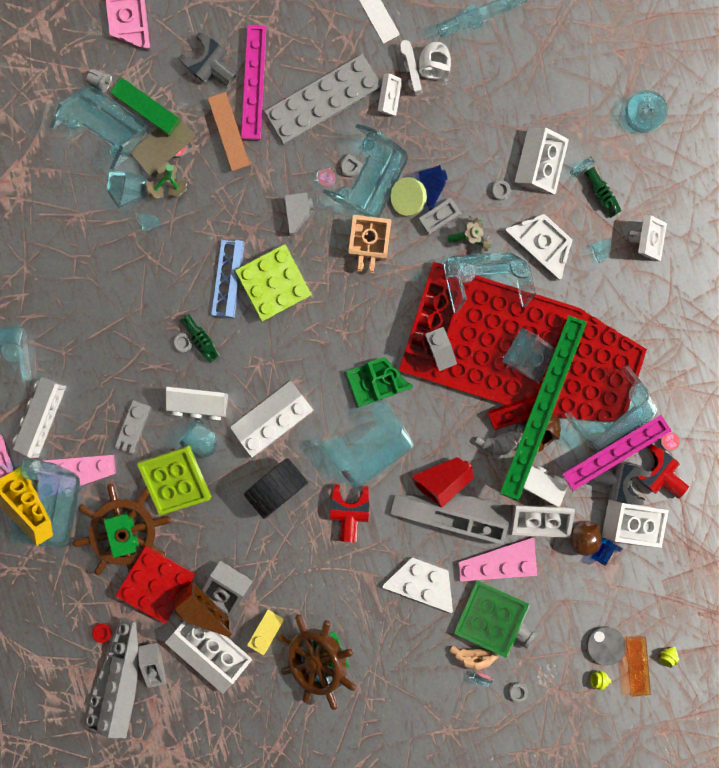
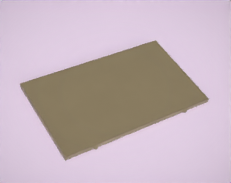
M176 113L174 115L181 122L170 136L157 128L130 151L131 155L150 176L197 137Z

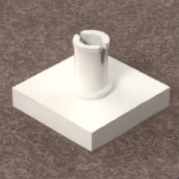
M644 215L642 231H630L629 235H633V237H629V242L640 243L639 254L655 261H661L667 223L652 215Z

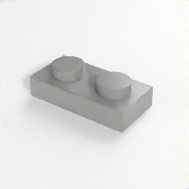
M449 198L421 216L419 220L430 235L461 215V212L452 198Z

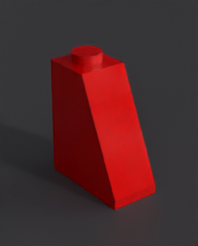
M456 457L416 473L412 476V479L419 491L442 508L474 479L473 467L468 461H463Z

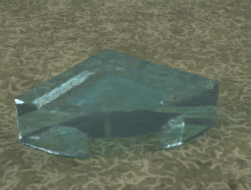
M590 156L569 173L573 178L577 177L581 172L593 165L595 161Z
M137 214L145 233L162 226L160 220L151 214Z
M610 238L592 245L598 263L604 261L610 254L612 246Z

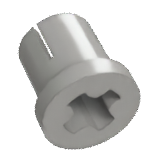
M91 69L86 81L99 88V91L106 92L111 84L112 76L108 73L104 74Z
M522 625L516 640L524 644L523 647L527 649L537 632H532Z

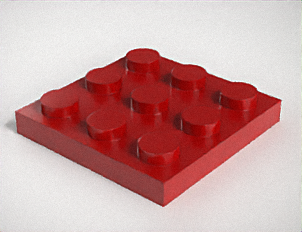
M145 545L115 596L166 624L175 609V595L192 581L195 573Z

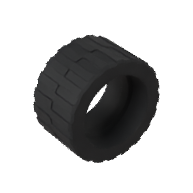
M286 458L244 493V496L259 515L265 519L307 485L308 481L292 461Z

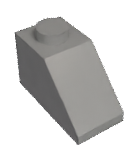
M308 193L285 195L290 236L296 234L310 216V209H314L312 197L308 198Z
M444 327L425 334L426 341L439 371L457 364Z
M158 643L138 646L139 667L147 687L166 685L162 654Z

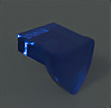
M602 537L600 549L591 558L606 566L614 550L622 553L624 548Z

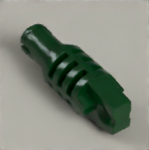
M595 167L584 172L592 186L591 191L595 192L594 196L598 197L597 201L601 202L600 206L611 218L620 213L622 210L615 195H612L613 192L609 190L610 187H607L608 183L600 178Z
M190 314L180 319V322L190 333L189 338L198 351L210 363L218 359L220 354L203 327H198Z

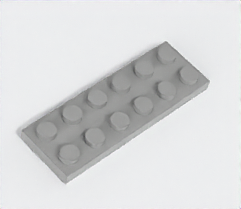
M361 54L265 110V113L285 145L381 89L382 85L365 56Z

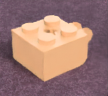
M353 215L348 255L359 257L358 271L362 272L364 258H371L369 273H374L375 259H387L391 219ZM369 234H373L375 240L368 242L367 239H365V237H368Z

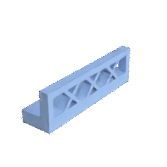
M221 240L212 316L235 318L239 280L234 270L242 267L245 244L243 241ZM225 245L235 246L234 255L230 258L224 253ZM229 262L232 265L231 274L226 277L222 272V267ZM227 281L229 292L223 296L219 288L222 283ZM224 299L227 303L226 313L216 312L217 304Z

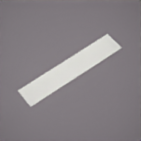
M359 0L383 44L400 35L381 0Z

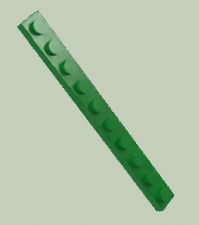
M570 315L567 318L500 495L519 501L586 327L587 322Z

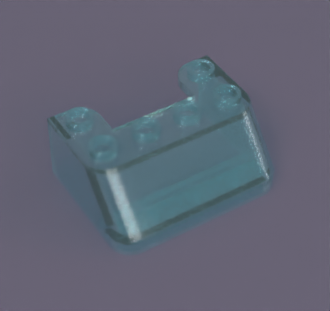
M384 399L372 408V416L379 426L352 446L347 448L344 442L336 436L329 437L321 443L337 468L352 486H362L408 453L413 447L412 438Z
M22 458L21 474L27 479L38 480L36 492L52 525L53 536L39 545L63 548L70 540L80 478L75 472L55 463ZM11 520L9 541L34 544L22 529Z

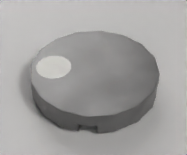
M608 626L600 627L590 634L587 641V651L598 664L604 666L614 665L623 658L626 651V641L623 635L615 628Z

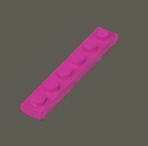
M247 25L241 139L261 140L267 26Z
M662 415L563 473L562 476L573 492L669 434L672 430Z

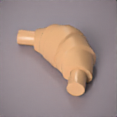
M453 646L449 651L466 668L477 671L490 667L499 657V654L488 649H462L460 651Z

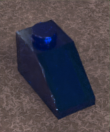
M440 165L418 172L419 181L426 190V203L429 211L434 209L446 185L445 181L448 180L445 169L442 170Z

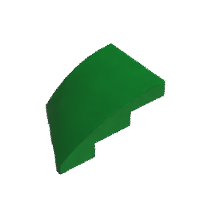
M385 357L344 372L356 408L413 388V385L408 383Z

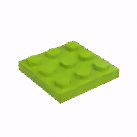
M286 244L234 270L261 322L312 295Z
M190 445L137 463L159 516L208 501L212 498Z

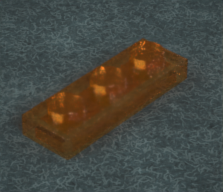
M626 637L630 695L632 697L651 695L646 637Z

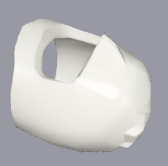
M441 42L429 43L421 52L419 73L428 79L435 80L448 77L451 67V56L448 48Z

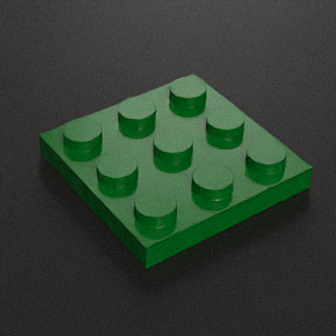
M477 580L454 634L508 658L531 604Z

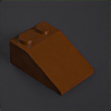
M193 581L175 595V614L178 618L184 619L189 624L226 637L232 635V622L230 618Z

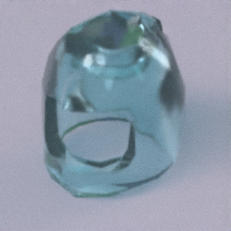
M199 418L193 420L189 430L179 441L182 447L190 445L194 457L198 459L210 457L216 452L217 440L215 434Z

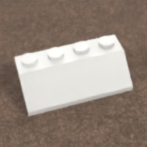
M42 377L40 380H37L34 386V391H36L34 397L30 398L27 404V409H29L27 415L23 416L20 422V427H22L20 433L14 437L13 450L29 458L39 457L66 386Z
M289 381L232 425L231 429L253 458L314 410L293 382Z
M185 620L165 642L222 694L225 693L252 661V658L228 637L189 624Z

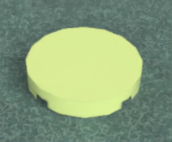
M412 177L398 180L392 187L390 195L394 209L399 214L405 216L416 215L422 211L427 199L423 184Z

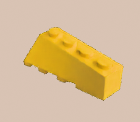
M24 465L0 478V507L36 546L53 536L51 521L39 500L36 490H34Z

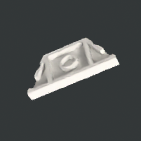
M543 214L518 225L508 227L505 230L507 234L558 280L562 278L572 239L551 219Z
M411 557L382 586V588L441 610L453 612L448 570Z

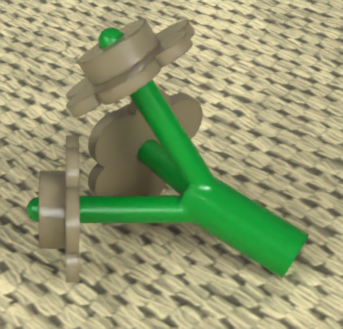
M166 162L157 170V178L160 180L158 184L153 181L145 183L146 191L155 199L164 197V190L161 187L163 183H172L167 187L168 195L175 198L181 196L187 190V182L185 180L175 181L177 167L169 162Z
M469 216L473 223L466 224L465 232L448 235V242L466 240L470 244L481 245L483 247L480 255H483L484 251L488 252L489 248H491V241L488 240L489 235L487 234L485 242H482L481 237L484 234L482 221Z

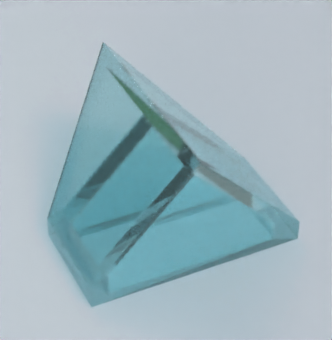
M110 171L106 190L119 209L145 196V183L148 178L126 171Z

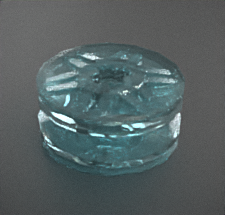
M650 90L636 93L625 108L627 124L632 130L639 133L655 131L661 126L667 116L665 99L660 94ZM644 109H647V110H648V111H647V113H649L648 115H645V114H644V112H645V111H643Z

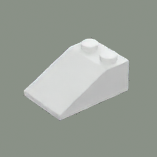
M608 500L602 537L615 542L662 548L669 510Z

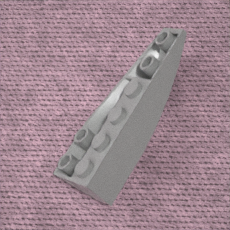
M395 495L390 514L504 545L512 506L475 496H454L441 508L427 496Z
M125 618L120 619L90 698L85 728L107 738H126L138 672V639L136 622Z

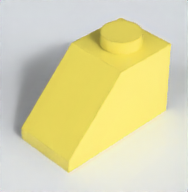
M268 609L247 646L264 655L284 618Z

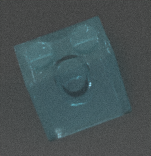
M521 328L502 362L539 384L550 365L555 348L538 335Z

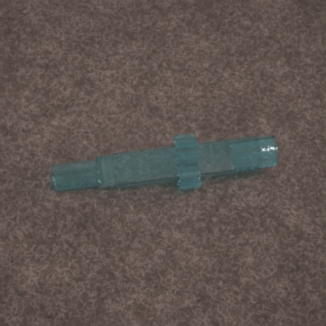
M496 0L478 8L473 4L466 7L465 13L437 24L438 33L441 37L471 26L473 30L482 27L483 21L510 11L511 8L524 4L528 0Z

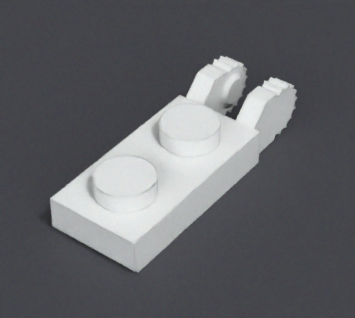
M404 40L401 42L400 48L402 56L407 58V61H404L406 73L410 72L411 79H408L410 91L414 90L415 95H420L423 91L414 52L409 40Z

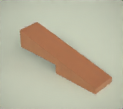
M226 92L209 97L208 100L231 170L234 171L249 166L250 162Z

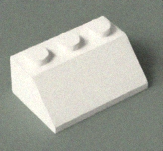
M528 127L515 183L529 189L555 194L569 139L548 128Z
M166 387V411H171V415L183 416L184 412L190 413V417L202 418V414L209 415V419L221 420V417H226L228 394Z
M532 466L524 489L548 503L560 507L568 487L564 484L565 480L556 475L552 478L547 475L548 471L540 466L536 469Z
M513 505L511 516L512 535L570 538L575 509L571 507Z

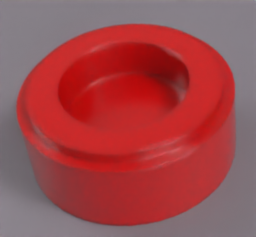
M99 623L92 630V637L98 643H105L112 636V629L106 623Z

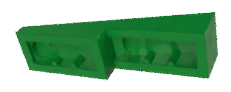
M122 77L110 91L111 94L168 136L174 132L181 122L177 116Z

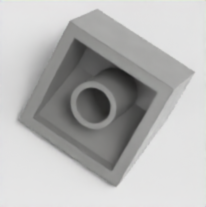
M220 561L202 591L225 614L231 617L253 581Z

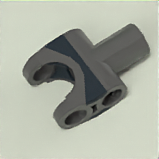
M198 33L196 38L204 47L202 56L191 59L181 54L178 59L202 82L205 83L213 75L229 87L236 79L238 73L223 62L228 51L215 40L202 33Z
M622 461L615 466L614 471L608 470L591 480V483L611 487L609 493L610 500L626 504L644 505L646 499L633 491L632 481L635 477L639 476L650 477L652 471L640 465Z

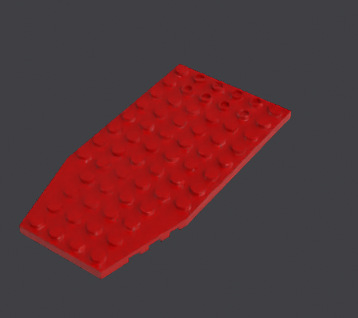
M433 261L399 371L504 405L521 400L525 401L529 397L538 396L565 323L570 315L586 321L587 324L552 415L561 419L625 422L647 349L579 307ZM444 327L457 364L439 371L426 341L425 334ZM534 405L527 407L528 411L531 410Z

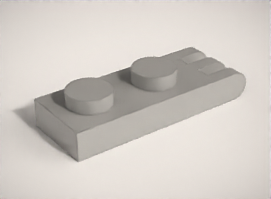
M135 400L132 401L115 449H119L121 443H124L122 451L126 452L128 446H131L129 454H134L152 408L151 406Z

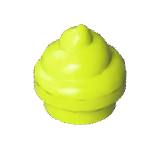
M670 647L661 651L659 661L669 668L677 665L679 658L676 648Z
M596 671L591 674L590 684L596 690H604L611 683V679L603 671Z

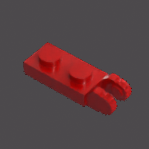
M537 396L488 411V416L494 430L528 420L532 409L528 411L527 407L535 404Z

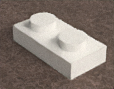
M389 73L384 74L378 112L389 116H396L402 83L401 78Z

